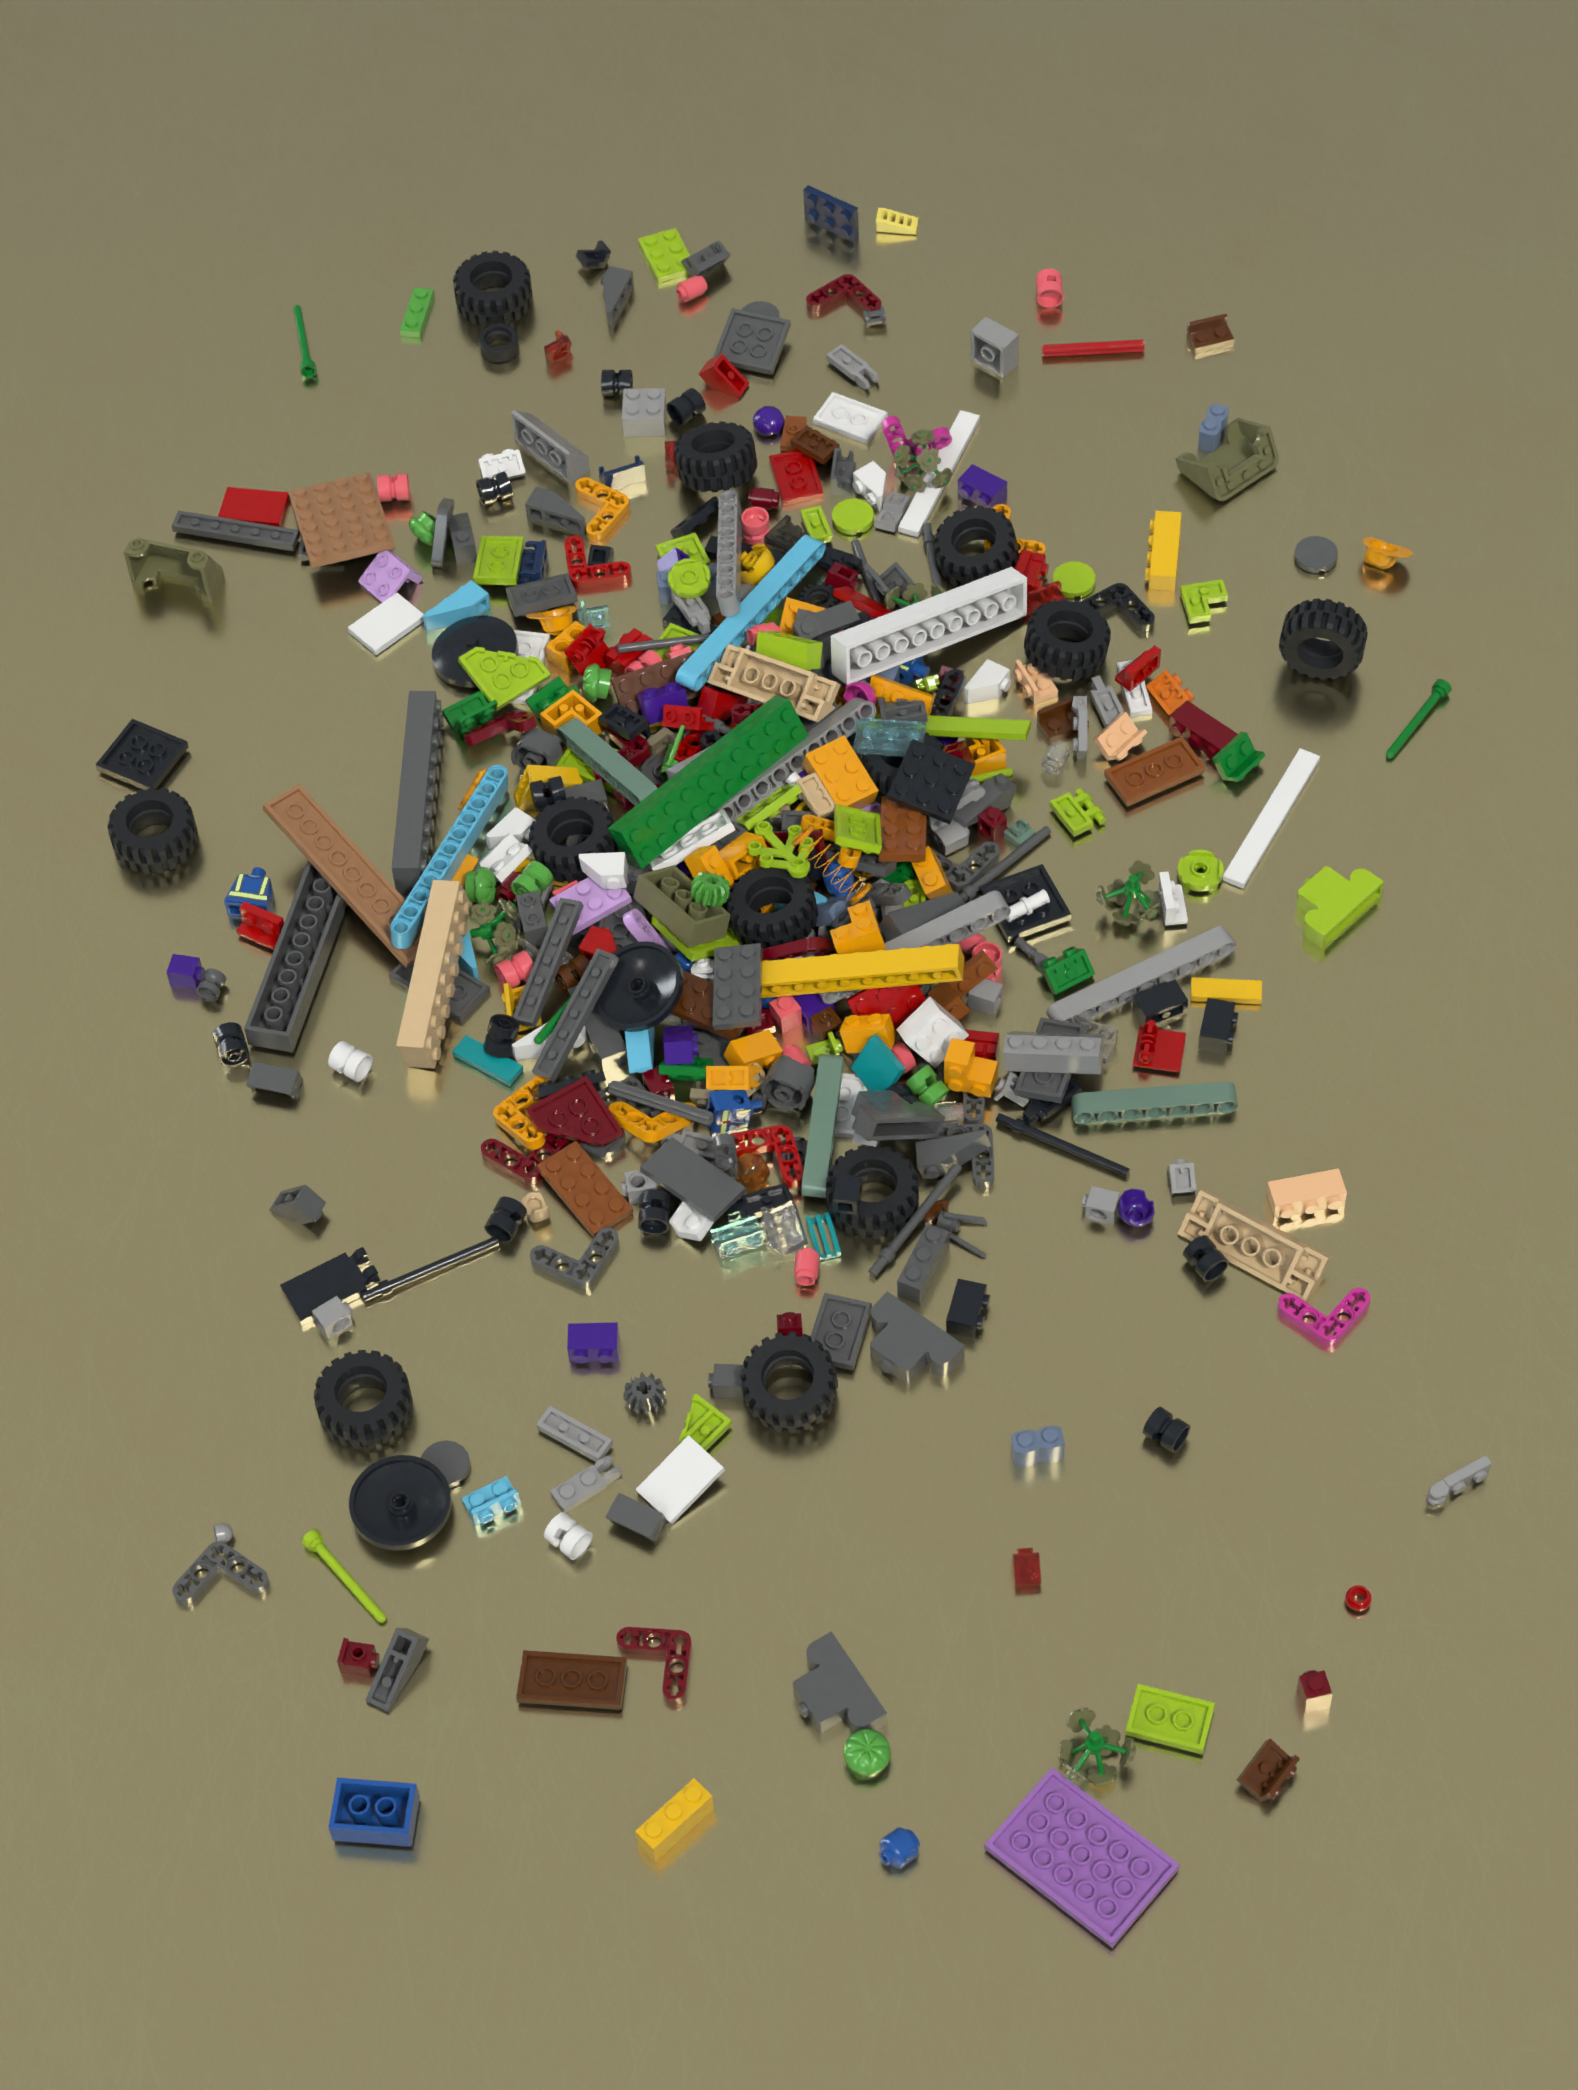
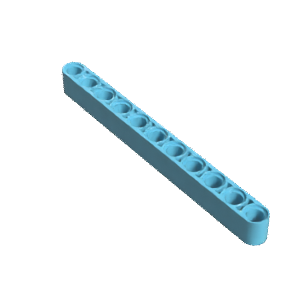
M807 534L802 536L740 603V611L734 616L727 617L679 668L676 674V682L695 692L700 690L708 681L715 662H721L727 645L739 647L747 639V630L753 625L761 624L823 556L826 544Z
M493 765L487 770L393 919L390 929L391 942L395 948L406 949L411 946L423 927L433 880H452L507 792L508 772L504 766Z

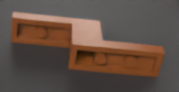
M982 949L964 964L963 981L939 983L927 994L959 1021L970 1012V1009L961 997L998 968ZM909 1047L910 1050L916 1055L917 1052H915L911 1047Z

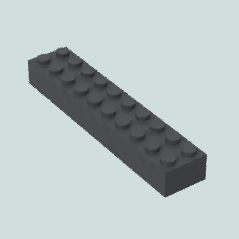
M409 691L392 858L395 888L401 896H409L431 861V856L428 855V850H432L433 847L430 832H434V819L431 818L432 815L436 814V803L433 801V797H437L438 789L435 779H439V766H436V764L441 760L440 748L438 749V745H442V731H440V727H444V715L440 714L441 700H437L436 691Z
M309 861L303 872L244 1027L248 1045L287 1052L294 1051L348 905Z

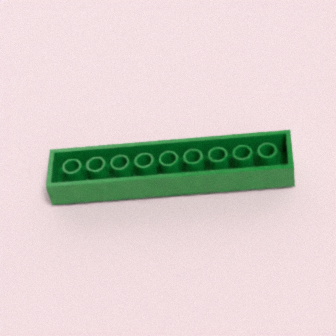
M773 696L608 828L620 851L625 852L628 865L643 869L808 737L789 699Z

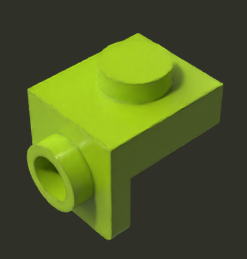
M833 1032L827 1033L828 1040L805 1046L807 1056L814 1070L818 1068L820 1054L840 1056V1052H843L840 1039H835Z

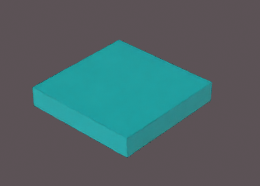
M877 1034L871 1036L851 1066V1069L869 1091L886 1090L898 1081L906 1069Z

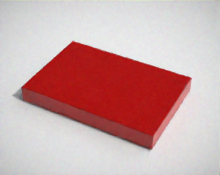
M799 450L769 456L778 492H780L782 506L824 498V492L813 458Z
M227 487L218 517L281 527L289 501V493Z

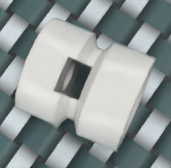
M345 1041L337 1043L328 1058V1066L341 1074L344 1073L345 1076L356 1082L362 1081L367 1076L373 1062L370 1054L360 1049L355 1050L353 1045Z
M565 1512L556 1515L544 1532V1539L554 1547H560V1551L572 1560L577 1559L586 1551L593 1537L590 1531L580 1524L576 1525V1521Z

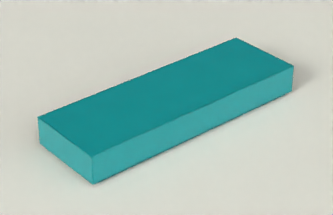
M465 1035L453 1049L454 1057L509 1087L523 1072V1066L509 1058H497L487 1054L483 1048L484 1044Z

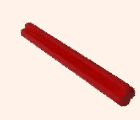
M1142 339L1042 345V356L1059 357L1143 352L1145 344Z

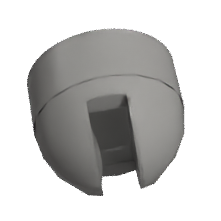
M226 1523L214 1524L215 1541L229 1542L233 1535L231 1526Z

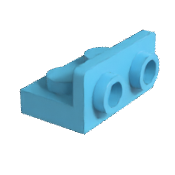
M507 1476L461 1498L475 1526L481 1523H488L495 1516L503 1512H510L521 1504L517 1489L513 1488Z

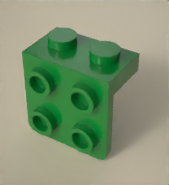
M480 690L443 709L441 713L444 715L454 735L459 732L465 734L473 729V725L479 722L480 724H485L490 721L498 703L496 700L488 703Z

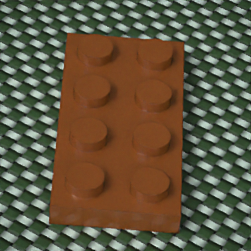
M1181 736L1104 770V777L1128 807L1204 773L1205 766Z
M882 796L880 820L882 848L879 854V862L926 861L927 815L886 799L887 796Z
M574 1141L537 1165L539 1173L593 1238L602 1228H611L633 1214V1208L577 1141Z

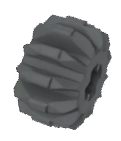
M641 1372L640 1378L632 1376L631 1383L625 1384L624 1400L629 1410L634 1409L637 1415L644 1411L648 1416L649 1410L657 1412L659 1410L658 1405H664L666 1389L661 1379H655L652 1373L645 1377Z

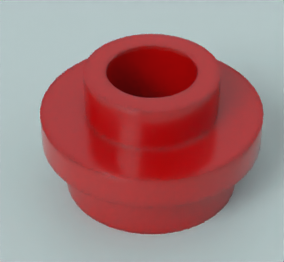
M1361 1585L1351 1587L1345 1596L1347 1606L1355 1611L1366 1610L1372 1600L1371 1593ZM1360 1597L1363 1601L1357 1602L1354 1598Z

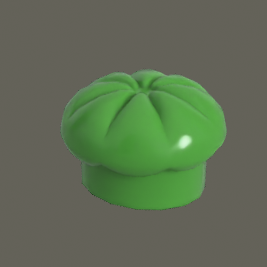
M421 511L417 517L410 518L409 528L417 538H420V541L426 545L433 546L436 518L425 511Z
M596 663L589 665L585 669L582 693L588 702L594 703L597 699L606 700L610 685L611 669L600 668Z
M484 866L480 867L477 871H468L465 880V891L469 901L479 905L483 902H487L489 905L493 903L497 891L493 872Z
M861 1729L848 1737L844 1744L843 1755L845 1762L853 1771L861 1775H873L879 1773L888 1765L891 1757V1747L888 1740L880 1732L874 1729Z

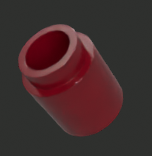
M754 487L753 491H749L748 504H751V507H761L765 510L778 509L780 492H776L774 489Z
M513 871L497 887L496 897L498 900L502 898L506 901L516 902V895L511 890L510 885L519 874H522L521 872Z

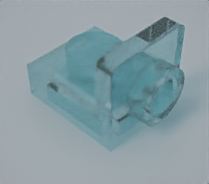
M580 600L581 609H577L579 622H583L584 627H587L589 623L594 628L611 626L608 605L586 608L585 601Z

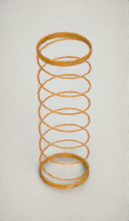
M812 824L807 826L793 840L792 846H796L805 837L807 838L815 827ZM823 835L812 845H816L819 842V840L823 837ZM838 853L830 859L831 861L829 862V864L838 855ZM846 860L842 865H840V866L837 868V869H838L837 872L840 870V868H841L848 860ZM854 868L848 875H846V876L844 877L845 880L849 877V875H850L856 868ZM862 876V877H861L855 884H853L851 887H853V886L855 887V886L857 885V883H858L864 876ZM867 883L851 900H848L847 896V901H850L851 905L857 903L870 890L872 884Z

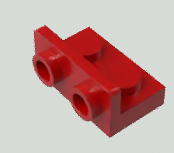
M1154 645L1148 651H1144L1115 676V681L1131 692L1160 667L1161 649Z
M665 704L663 707L662 727L680 728L681 725H684L685 729L714 731V722L706 721V717L702 716L703 709L699 707Z
M244 901L239 907L243 922L236 930L237 935L274 950L284 925L283 917Z

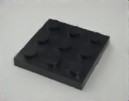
M131 719L95 766L97 771L140 789L157 788L188 749L189 745L187 741Z
M912 739L886 799L950 825L975 768V764Z
M1043 864L980 886L982 896L992 891H999L1008 906L1019 902L1020 898H1027L1042 889L1049 896L1050 903L1034 909L1032 914H1024L1010 923L1006 919L997 923L1007 942L1071 920L1072 914Z

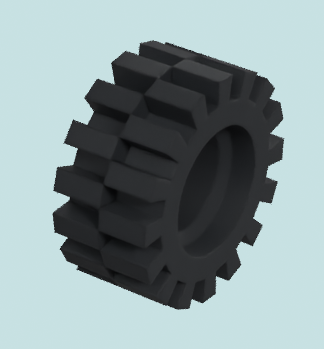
M815 582V586H812L810 583L808 584V589L804 587L802 589L803 592H800L799 600L802 602L816 605L812 602L824 600L826 603L816 606L826 609L839 605V599L833 596L835 588L832 589L831 584L826 586L825 582H822V585Z

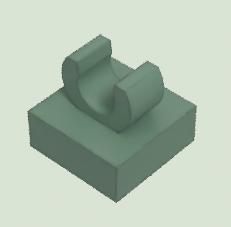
M1021 818L1004 831V838L1018 848L1036 834V831L1029 827V823Z

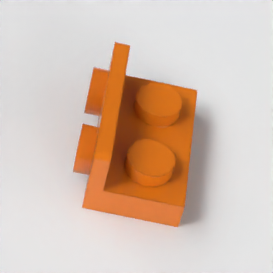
M1167 669L1146 685L1147 689L1169 716L1186 701L1195 705L1192 702L1195 699L1188 688L1183 690L1180 687L1183 684L1176 673L1171 675Z

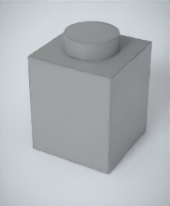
M984 979L966 993L968 1007L994 1016L1003 999V984Z

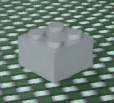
M985 317L970 331V361L1004 379L1018 365L1019 334Z
M665 388L623 389V437L665 436L667 410Z

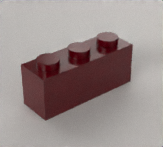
M1186 701L1170 715L1169 731L1177 737L1182 736L1191 747L1197 748L1211 760L1238 735V733L1189 701Z

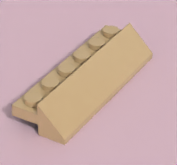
M730 644L727 645L721 662H715L707 681L709 684L762 703H766L773 696L789 699L798 716L817 723L835 709L832 705L841 686L839 683L818 676L813 672Z
M1200 1189L1191 1211L1186 1213L1177 1233L1191 1242L1199 1236L1207 1235L1216 1245V1250H1220L1230 1263L1286 1293L1298 1296L1305 1302L1308 1301L1324 1278L1322 1275L1331 1256L1205 1189Z

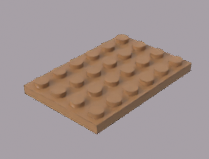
M370 472L360 473L348 478H339L327 483H318L310 487L297 488L288 492L311 569L395 549L394 540Z

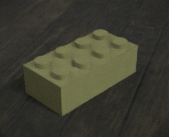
M675 865L638 875L633 898L689 948L726 937L730 913L723 907L716 905L714 908L708 905L704 907V904L696 903V899L691 898L692 880Z

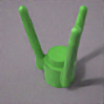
M681 725L674 745L668 744L663 765L659 772V776L664 781L669 780L666 770L679 763L674 760L685 729L684 725Z

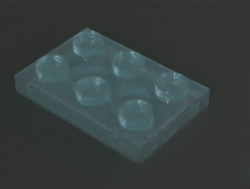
M859 718L853 746L854 752L865 755L904 757L912 739L924 743L927 724L926 722Z

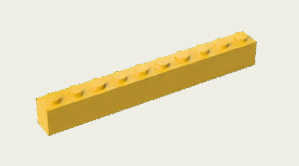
M946 944L839 955L809 956L794 959L786 958L772 961L763 960L762 998L963 981L964 955L959 944Z

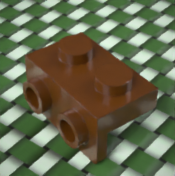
M1267 1739L1236 1780L1259 1802L1267 1799L1273 1800L1282 1791L1281 1784L1284 1780L1289 1779L1296 1772L1297 1767L1295 1765L1300 1758L1297 1755L1290 1757L1272 1739Z

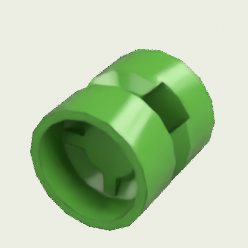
M531 861L510 886L516 896L536 890L541 895L542 891H545L554 879L547 867L540 862Z
M929 1065L920 1069L905 1083L912 1094H918V1099L931 1107L950 1091L942 1080H936L937 1074Z

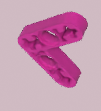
M889 416L882 421L881 427L893 457L895 450H898L900 444L910 447V455L918 456L922 454V447H917L920 445L919 443L914 444L912 439L907 440L898 417ZM894 426L895 430L891 431L890 427ZM939 427L932 430L934 432L933 442L929 441L926 446L928 450L932 448L940 450L947 447L952 442L949 429ZM896 438H902L898 442H892Z
M1354 1288L1326 1316L1298 1296L1287 1293L1279 1298L1277 1310L1283 1318L1321 1344L1333 1346L1342 1339L1367 1311L1370 1305V1294L1363 1288ZM1360 1298L1363 1299V1302H1362V1301H1359V1302L1355 1305V1309L1352 1308V1306L1354 1305V1300H1355V1299H1357V1300L1360 1299ZM1290 1303L1293 1304V1308H1292V1307L1285 1308V1304H1286V1305H1290ZM1342 1312L1348 1313L1351 1319L1341 1321L1337 1315ZM1306 1315H1311L1316 1319V1322L1307 1324L1302 1318ZM1333 1325H1335L1336 1327L1334 1329L1333 1335L1329 1334L1328 1336H1326L1325 1332H1330L1333 1329Z

